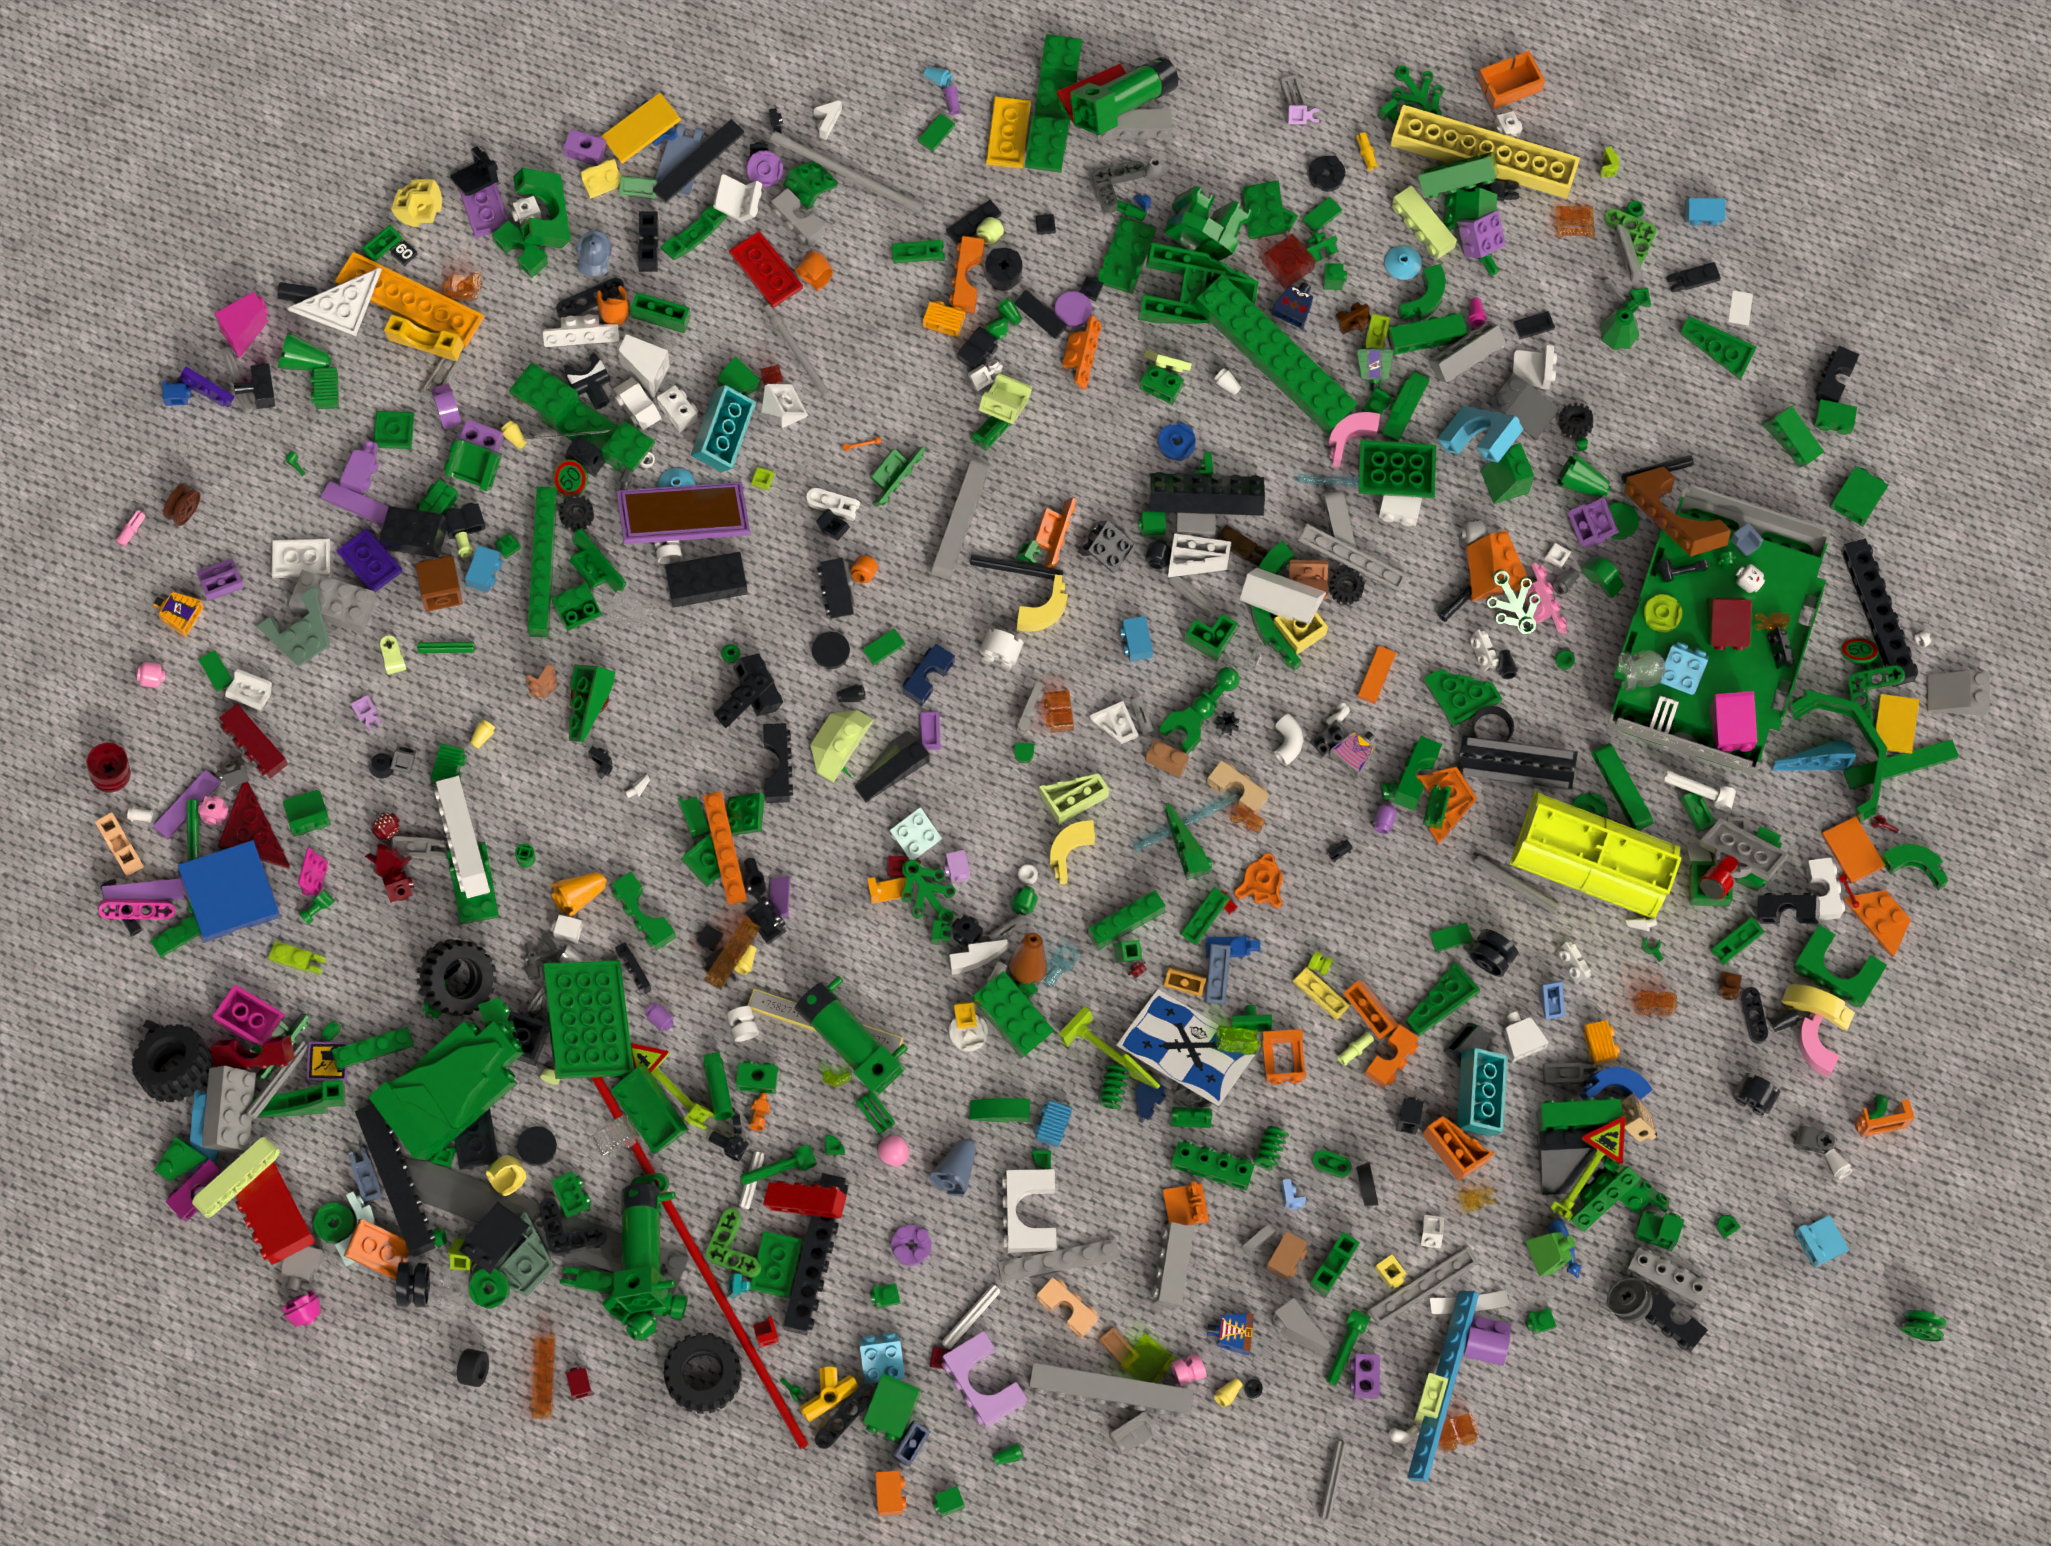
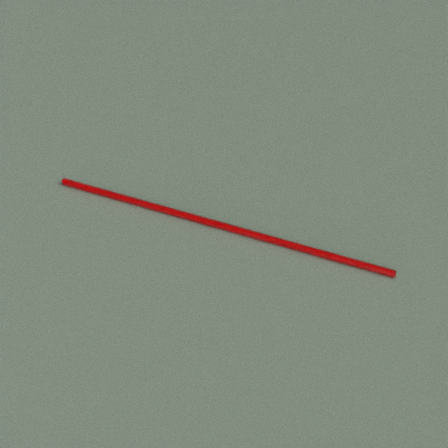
M592 1077L594 1085L645 1175L656 1173L603 1078ZM658 1180L655 1181L656 1186L659 1185ZM671 1200L662 1201L665 1211L799 1449L807 1447L809 1445L674 1204Z

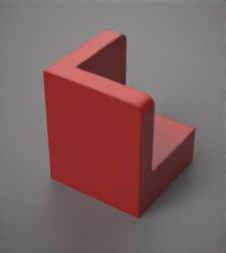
M769 1316L767 1321L753 1325L759 1348L779 1342L772 1316Z

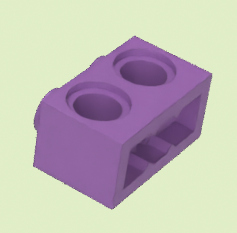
M467 419L458 438L497 452L504 441L503 432ZM471 435L476 436L473 440L467 439ZM487 442H493V443H494V444L491 445V446H486V445H485Z
M1355 1354L1354 1360L1350 1361V1372H1354V1380H1350V1392H1354V1398L1378 1399L1380 1395V1355ZM1366 1362L1369 1364L1370 1369L1364 1371L1360 1368L1359 1364ZM1366 1382L1369 1384L1370 1389L1364 1391L1360 1388L1359 1384Z

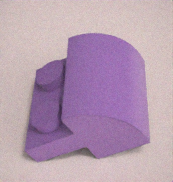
M1604 497L1589 505L1583 504L1568 511L1576 535L1583 547H1592L1604 543V539L1619 533Z
M233 558L196 571L208 601L244 588Z
M1473 1316L1464 1357L1504 1366L1510 1341L1511 1324Z

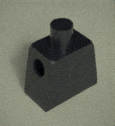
M577 436L566 451V460L580 462L585 467L587 473L593 477L597 475L605 464L601 450L581 436Z

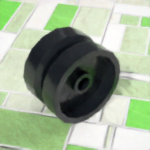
M1483 929L1477 938L1478 943H1473L1467 954L1481 969L1491 975L1503 977L1509 968L1508 963H1513L1517 957L1518 949L1503 935L1490 929Z
M399 1262L396 1278L397 1306L408 1307L413 1294L415 1307L426 1308L430 1292L429 1263H417L413 1275V1267L410 1262Z

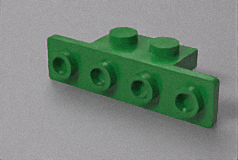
M1413 372L1410 379H1407L1404 385H1400L1397 391V395H1399L1397 400L1393 399L1390 404V418L1382 435L1397 442L1400 440L1430 381L1429 378Z
M923 446L916 448L907 460L896 449H892L869 477L883 490L872 503L874 506H883L888 502L890 493L900 487V481L912 472L913 469L911 467L923 458L924 455L922 453L926 448Z
M581 528L578 529L572 541L581 552L571 556L570 563L592 589L607 582L617 595L622 594L626 586L624 578L619 575L612 564L589 539L588 535Z
M300 1014L291 1028L280 1022L270 1038L272 1036L290 1035L293 1045L297 1039L296 1035L308 1025L307 1020L310 1016ZM256 1044L251 1048L255 1053H260L263 1049ZM274 1065L260 1069L256 1074V1079H267L272 1074Z
M1607 1155L1605 1156L1603 1165L1615 1175L1625 1168L1624 1165H1620ZM1642 1179L1619 1199L1636 1214L1649 1202L1653 1203L1664 1213L1669 1208L1668 1198L1663 1193L1657 1192L1649 1182Z
M1629 1166L1623 1168L1616 1176L1610 1170L1600 1174L1590 1187L1583 1190L1580 1198L1584 1206L1571 1217V1221L1582 1231H1586L1641 1179L1640 1176Z

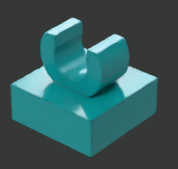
M734 1273L729 1277V1298H736L741 1292L747 1293V1290H750V1282L742 1281V1274Z

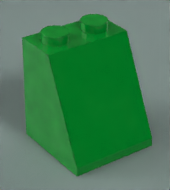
M1521 443L1511 445L1499 462L1489 461L1480 470L1493 504L1528 494L1534 479V473Z
M883 1373L863 1421V1426L870 1433L877 1434L879 1432L884 1434V1438L891 1442L900 1441L920 1399V1389Z

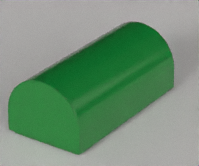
M389 225L363 246L362 251L368 259L376 262L403 238Z

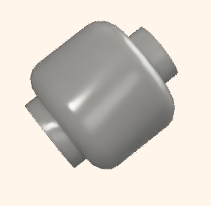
M1481 519L1466 520L1463 522L1462 527L1459 528L1460 539H1463L1468 545L1488 535V526Z

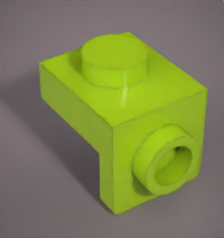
M1612 146L1605 148L1602 157L1606 166L1601 168L1599 174L1601 178L1615 176L1620 167L1618 153L1614 152Z

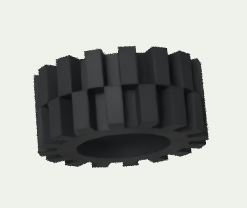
M1574 403V406L1568 404V409L1564 407L1559 416L1560 430L1562 429V433H1566L1568 438L1572 435V439H1575V436H1578L1579 439L1582 438V435L1584 437L1588 436V433H1591L1593 428L1592 410H1589L1587 405L1584 408L1582 403L1580 406H1577V403ZM1574 417L1584 420L1581 424L1577 425L1569 422Z
M576 494V498H573L572 495L569 496V500L565 498L564 503L561 502L559 508L562 525H565L566 529L571 528V531L580 528L587 529V525L590 526L592 524L591 521L594 520V511L590 500H586L585 496L579 498V495ZM579 507L584 511V514L579 519H573L569 515L571 509Z
M1344 568L1343 571L1340 569L1337 571V574L1334 573L1333 577H1331L1329 585L1330 595H1333L1332 598L1334 600L1337 599L1339 604L1344 602L1343 605H1347L1349 602L1351 605L1362 597L1365 585L1362 575L1359 576L1358 571L1354 573L1352 568L1350 571H1347V568ZM1343 581H1350L1354 585V590L1346 593L1340 589L1339 585Z

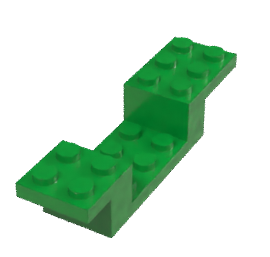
M1046 34L1025 168L1062 172L1071 119L1057 96V92L1077 83L1082 39Z
M532 362L509 390L511 395L541 414L542 422L560 434L610 430L604 433L565 437L573 442L577 436H581L601 450L605 463L618 471L624 466L634 472L655 445V440L625 421L618 426L580 402L578 391Z

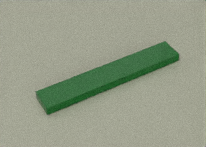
M1953 739L1913 750L1912 754L1903 753L1886 758L1883 780L1958 759L1959 755ZM1878 761L1844 770L1843 773L1849 789L1874 783Z

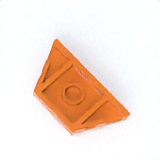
M1886 890L1854 895L1855 900L1860 904L1858 908L1852 907L1850 896L1846 897L1843 901L1893 958L1910 924L1911 919Z

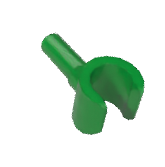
M1582 435L1581 440L1576 441L1578 451L1587 449L1588 440Z
M290 451L286 455V462L295 467L301 476H304L306 473L295 462L299 458L298 455Z
M784 1378L780 1379V1382L790 1391L794 1402H799L796 1397L799 1394L805 1397L799 1386L791 1385Z

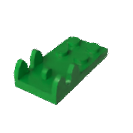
M1121 217L1109 251L1105 255L1103 267L1100 268L1098 281L1104 283L1105 286L1133 294L1156 233V228Z
M485 841L477 845L490 892L467 898L465 891L461 892L450 848L446 849L460 925L499 918Z

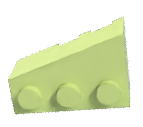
M1100 774L1075 778L1072 781H1061L1053 785L1039 786V795L1058 825L1106 799L1109 796V788Z

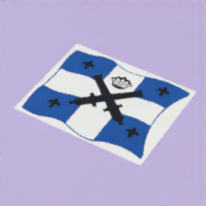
M1159 989L1156 990L1116 1045L1217 1106L1222 1103L1259 1050V1048Z

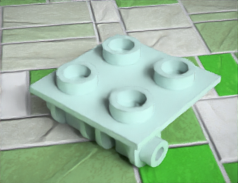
M921 807L890 830L892 839L894 841L897 840L910 860H915L942 839Z

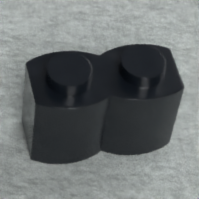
M979 326L969 340L961 347L957 353V359L972 370L982 364L985 365L987 362L986 358L990 354L993 355L998 349V338Z
M467 503L460 509L449 508L442 513L449 523L447 528L449 539H456L455 535L460 532L473 534L486 529L479 503Z

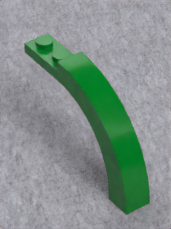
M1282 540L1268 552L1258 568L1278 575L1290 563V560H1293L1294 554ZM1250 604L1252 621L1263 644L1266 646L1272 642V648L1276 653L1279 652L1283 656V662L1288 668L1291 667L1293 671L1300 668L1301 659L1278 631L1271 619L1270 613Z

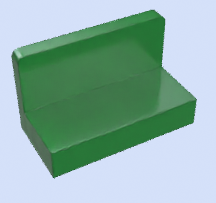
M697 796L685 801L682 800V797L678 798L680 810L692 839L711 833Z

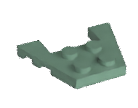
M312 587L300 596L309 614L285 631H281L274 617H269L257 625L258 629L297 666L305 664L330 647L326 623L323 622L321 614L323 609L318 600L317 594H319L317 587Z
M524 1212L520 1218L530 1225L524 1235L526 1240L499 1269L506 1275L511 1290L528 1297L555 1266L529 1215ZM475 1263L470 1270L476 1273L482 1268Z

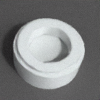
M1026 864L1019 869L1018 878L1021 883L1031 885L1037 880L1038 872L1034 866Z

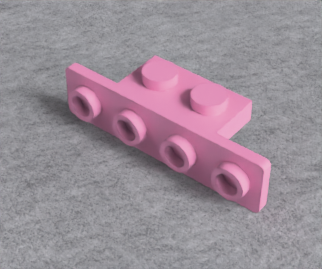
M1537 563L1531 564L1538 581L1532 583L1525 600L1529 607V594L1535 592L1541 598L1533 616L1536 624L1552 617L1557 631L1562 634L1568 633L1566 629L1567 622L1559 611L1561 609L1560 604L1554 599L1552 594L1554 589L1547 581L1546 569ZM1533 596L1531 601H1536L1537 596Z

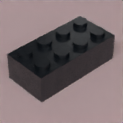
M740 551L665 564L672 608L748 595Z

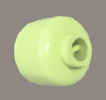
M993 217L985 218L976 229L977 238L985 239L984 244L986 245L995 244L1004 233L1002 223Z

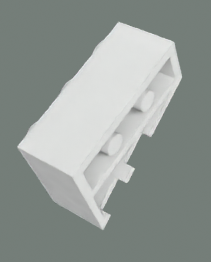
M1174 533L1168 577L1227 570L1231 542Z

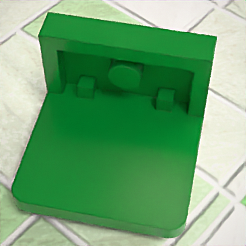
M814 161L791 169L783 183V186L786 189L788 188L807 210L813 207L820 194L834 189L838 185L833 176Z
M319 790L283 801L293 837L331 825L322 794Z

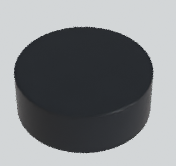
M735 1114L732 1117L734 1134H742L740 1114Z

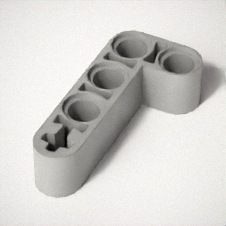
M1338 490L1320 495V504L1323 505L1322 511L1326 512L1331 536L1356 548L1343 491Z

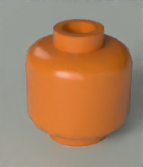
M860 555L851 566L850 573L856 582L869 583L878 571V564L873 557Z

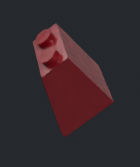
M1707 598L1708 645L1714 646L1716 650H1725V646H1733V650H1745V647H1750L1752 600L1746 598Z

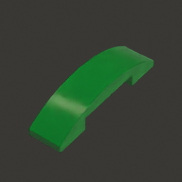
M712 204L701 213V218L677 237L673 236L660 248L672 260L684 256L711 235L727 218V214L715 209Z

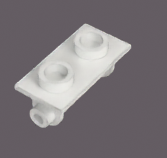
M1480 629L1477 630L1469 640L1482 671L1485 672L1490 666L1491 668L1498 667L1499 659L1494 650L1488 651V648L1492 647L1489 635L1485 631L1480 632Z
M1565 942L1557 950V953L1569 971L1570 976L1578 984L1583 978L1587 979L1591 976V970L1585 960L1578 961L1582 956L1576 945L1572 944V942Z

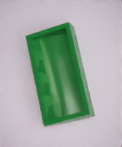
M646 1065L638 1066L611 1089V1092L653 1154L658 1153L689 1130Z

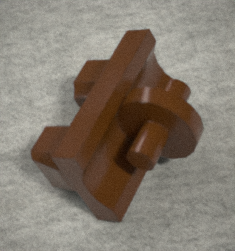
M1356 302L1350 307V313L1346 314L1345 311H1340L1336 314L1340 332L1343 335L1355 329H1358L1360 332L1365 330L1364 324L1368 323L1371 319L1369 314L1370 307L1367 303L1361 305L1359 302Z

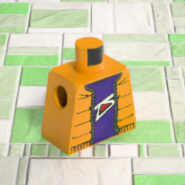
M172 592L167 600L158 596L154 602V607L160 609L159 617L161 621L185 638L204 608L201 600Z

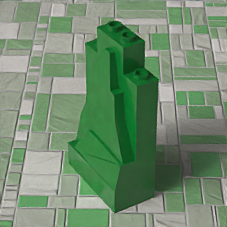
M464 1021L401 1077L392 1082L383 1083L369 1096V1099L414 1159H432L518 1084L514 1079V1073L506 1068L524 1052L521 1050L522 1045L509 1034L510 1029L505 1023L493 1021L481 1032L478 1025L474 1022Z

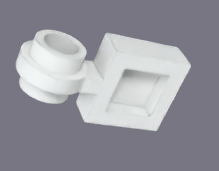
M993 360L988 363V368L982 364L968 373L969 379L976 391L993 382L990 375H997L1002 372L1003 366L1001 362Z

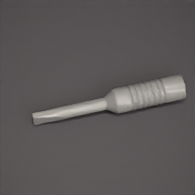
M844 563L853 606L856 607L853 589L854 580L850 573V563Z

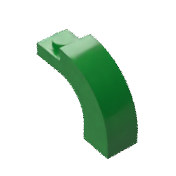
M1441 264L1423 269L1421 277L1427 292L1418 300L1399 305L1397 312L1399 319H1411L1417 314L1419 320H1423L1437 310L1443 299L1446 278Z
M1915 844L1898 845L1887 850L1880 857L1890 875L1903 867L1912 866L1921 869L1938 891L1944 888L1948 882L1946 873L1939 869L1943 863L1942 859L1936 853L1923 846Z

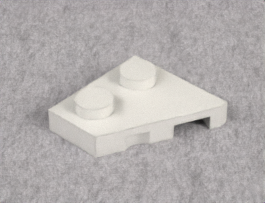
M1124 701L1090 715V719L1120 744L1139 737Z

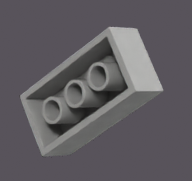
M302 570L289 601L291 612L303 616L308 615L309 611L300 596L312 587H317L319 594H317L318 600L323 609L321 611L323 622L364 634L377 601L375 592Z
M228 1066L209 1068L202 1147L230 1154L244 1153L249 1149L252 1118L248 1117L247 1110L254 1100L256 1073Z

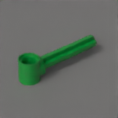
M805 1145L794 1150L791 1157L741 1174L740 1181L745 1186L796 1167L801 1171H805L816 1166L817 1161L810 1145Z
M1352 1309L1346 1323L1347 1333L1326 1378V1382L1333 1386L1337 1385L1359 1333L1363 1334L1371 1319V1316L1356 1309Z

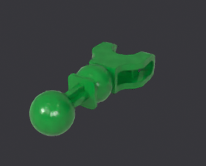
M1224 667L1220 669L1215 676L1216 684L1208 694L1203 691L1202 696H1198L1192 701L1191 707L1182 712L1171 713L1161 724L1159 733L1163 736H1168L1174 730L1180 729L1184 731L1187 737L1182 743V751L1189 754L1200 743L1201 726L1204 724V720L1211 717L1215 708L1218 707L1217 699L1224 691H1232L1239 685L1240 677L1234 668Z

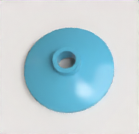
M1408 246L1394 247L1385 257L1387 272L1392 277L1400 280H1408L1415 277L1422 266L1419 253ZM1401 258H1405L1407 261L1402 262Z
M671 468L665 471L658 481V488L696 485L693 475L683 468ZM674 481L680 482L678 485L673 484Z

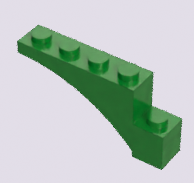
M343 1080L322 1081V1083L309 1088L275 1094L257 1118L329 1114L328 1107L346 1106Z

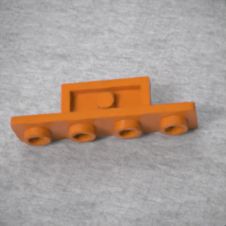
M1094 315L1089 316L1085 332L1069 333L1062 363L1065 369H1077L1074 382L1082 390L1087 388L1090 379L1089 375L1094 362L1093 358L1098 345L1099 333L1101 332V322Z
M1074 497L1064 502L1061 514L1048 508L1043 509L1033 540L1039 544V547L1048 551L1044 567L1050 568L1055 566L1059 560L1058 553L1064 545V535L1070 527L1069 520L1076 509V498Z

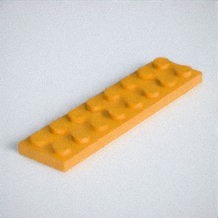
M355 252L351 254L334 281L335 285H342L354 278L381 268L382 271L370 302L408 319L433 333H440L444 330L460 336L464 348L468 346L484 320L483 314Z

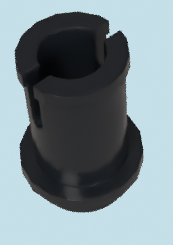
M1347 839L1341 840L1340 844L1328 851L1327 854L1335 863L1346 853L1350 854L1353 847Z

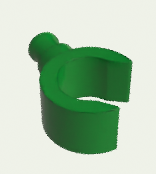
M1645 937L1642 943L1643 951L1647 954H1653L1658 962L1662 961L1664 958L1659 950L1661 946L1660 939L1656 945L1657 947L1650 949L1646 945L1647 937Z

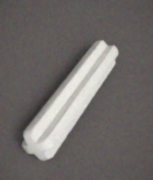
M754 1152L749 1171L762 1167L765 1157L764 1153ZM757 1181L744 1186L739 1207L743 1209L750 1208Z

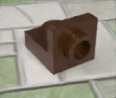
M1722 971L1718 995L1722 996L1725 1000L1737 999L1740 995L1739 989L1742 975Z

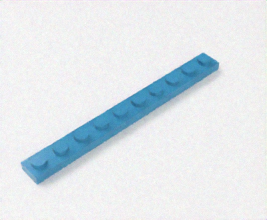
M1476 1291L1458 1292L1436 1375L1448 1378L1437 1419L1424 1416L1407 1476L1411 1481L1428 1482L1479 1294Z

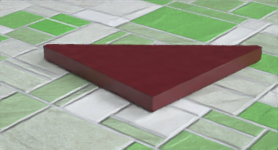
M249 782L242 783L218 843V848L228 849L254 841L261 861L290 869V864Z

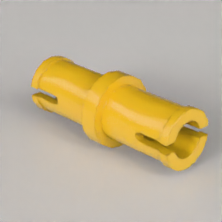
M1363 132L1360 133L1361 137L1356 135V139L1360 147L1359 153L1364 158L1367 170L1370 171L1374 170L1373 166L1378 168V164L1374 156V148L1370 145L1367 133Z

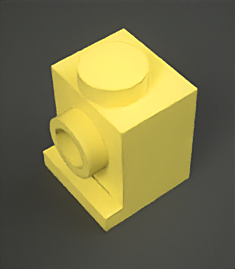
M1393 1254L1376 1265L1374 1270L1388 1288L1392 1286L1397 1288L1405 1282L1403 1278H1405L1407 1273ZM1393 1272L1395 1276L1390 1278L1387 1273Z

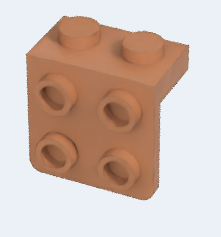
M1290 560L1289 579L1325 591L1326 594L1323 599H1328V560Z

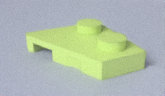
M1145 350L1144 357L1155 361L1156 366L1166 368V365L1172 366V370L1183 372V369L1188 371L1191 369L1192 364L1189 362L1157 354L1149 350Z

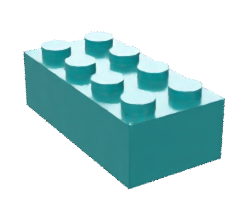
M726 385L714 389L690 456L721 473L732 469L756 402Z
M1478 1048L1461 1052L1457 1126L1463 1131L1488 1137L1503 1133L1508 1056Z

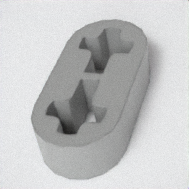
M1268 1224L1242 1246V1249L1248 1256L1273 1237L1277 1231L1271 1224Z

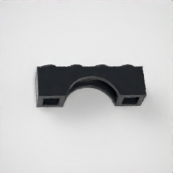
M786 723L763 724L764 749L773 752L780 761L778 770L772 776L765 779L766 803L790 802V796H793V784H789V778H793L792 766H788V759H792L791 748H787V741H791V730H787Z

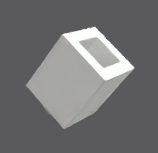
M559 915L558 919L553 921L551 928L554 938L578 944L583 927L582 920Z

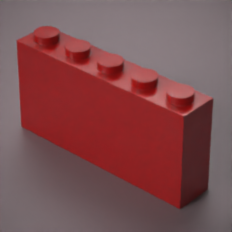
M274 1162L236 1195L238 1201L235 1203L240 1213L245 1212L246 1217L243 1219L248 1229L253 1228L254 1232L251 1235L256 1244H261L262 1248L259 1251L263 1259H268L271 1265L315 1243Z

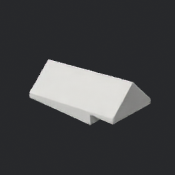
M1255 568L1247 574L1240 600L1293 621V619H1297L1310 625L1326 592Z

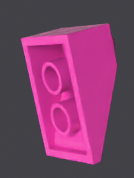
M234 984L213 1015V1019L217 1025L263 1048L264 1043L270 1038L285 1014Z

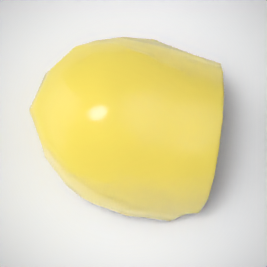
M510 1155L498 1158L486 1170L487 1178L492 1187L502 1196L515 1192L526 1180V1172L523 1165Z

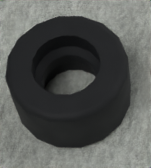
M469 1348L463 1351L458 1361L456 1374L460 1384L480 1387L484 1383L489 1370V1356L487 1352Z

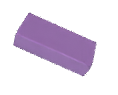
M790 877L773 878L770 881V901L776 908L773 911L781 915V917L788 918Z

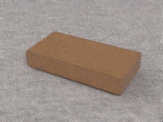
M1111 1327L1098 1339L1101 1345L1124 1370L1140 1357L1114 1327ZM1131 1351L1134 1356L1129 1360V1354Z

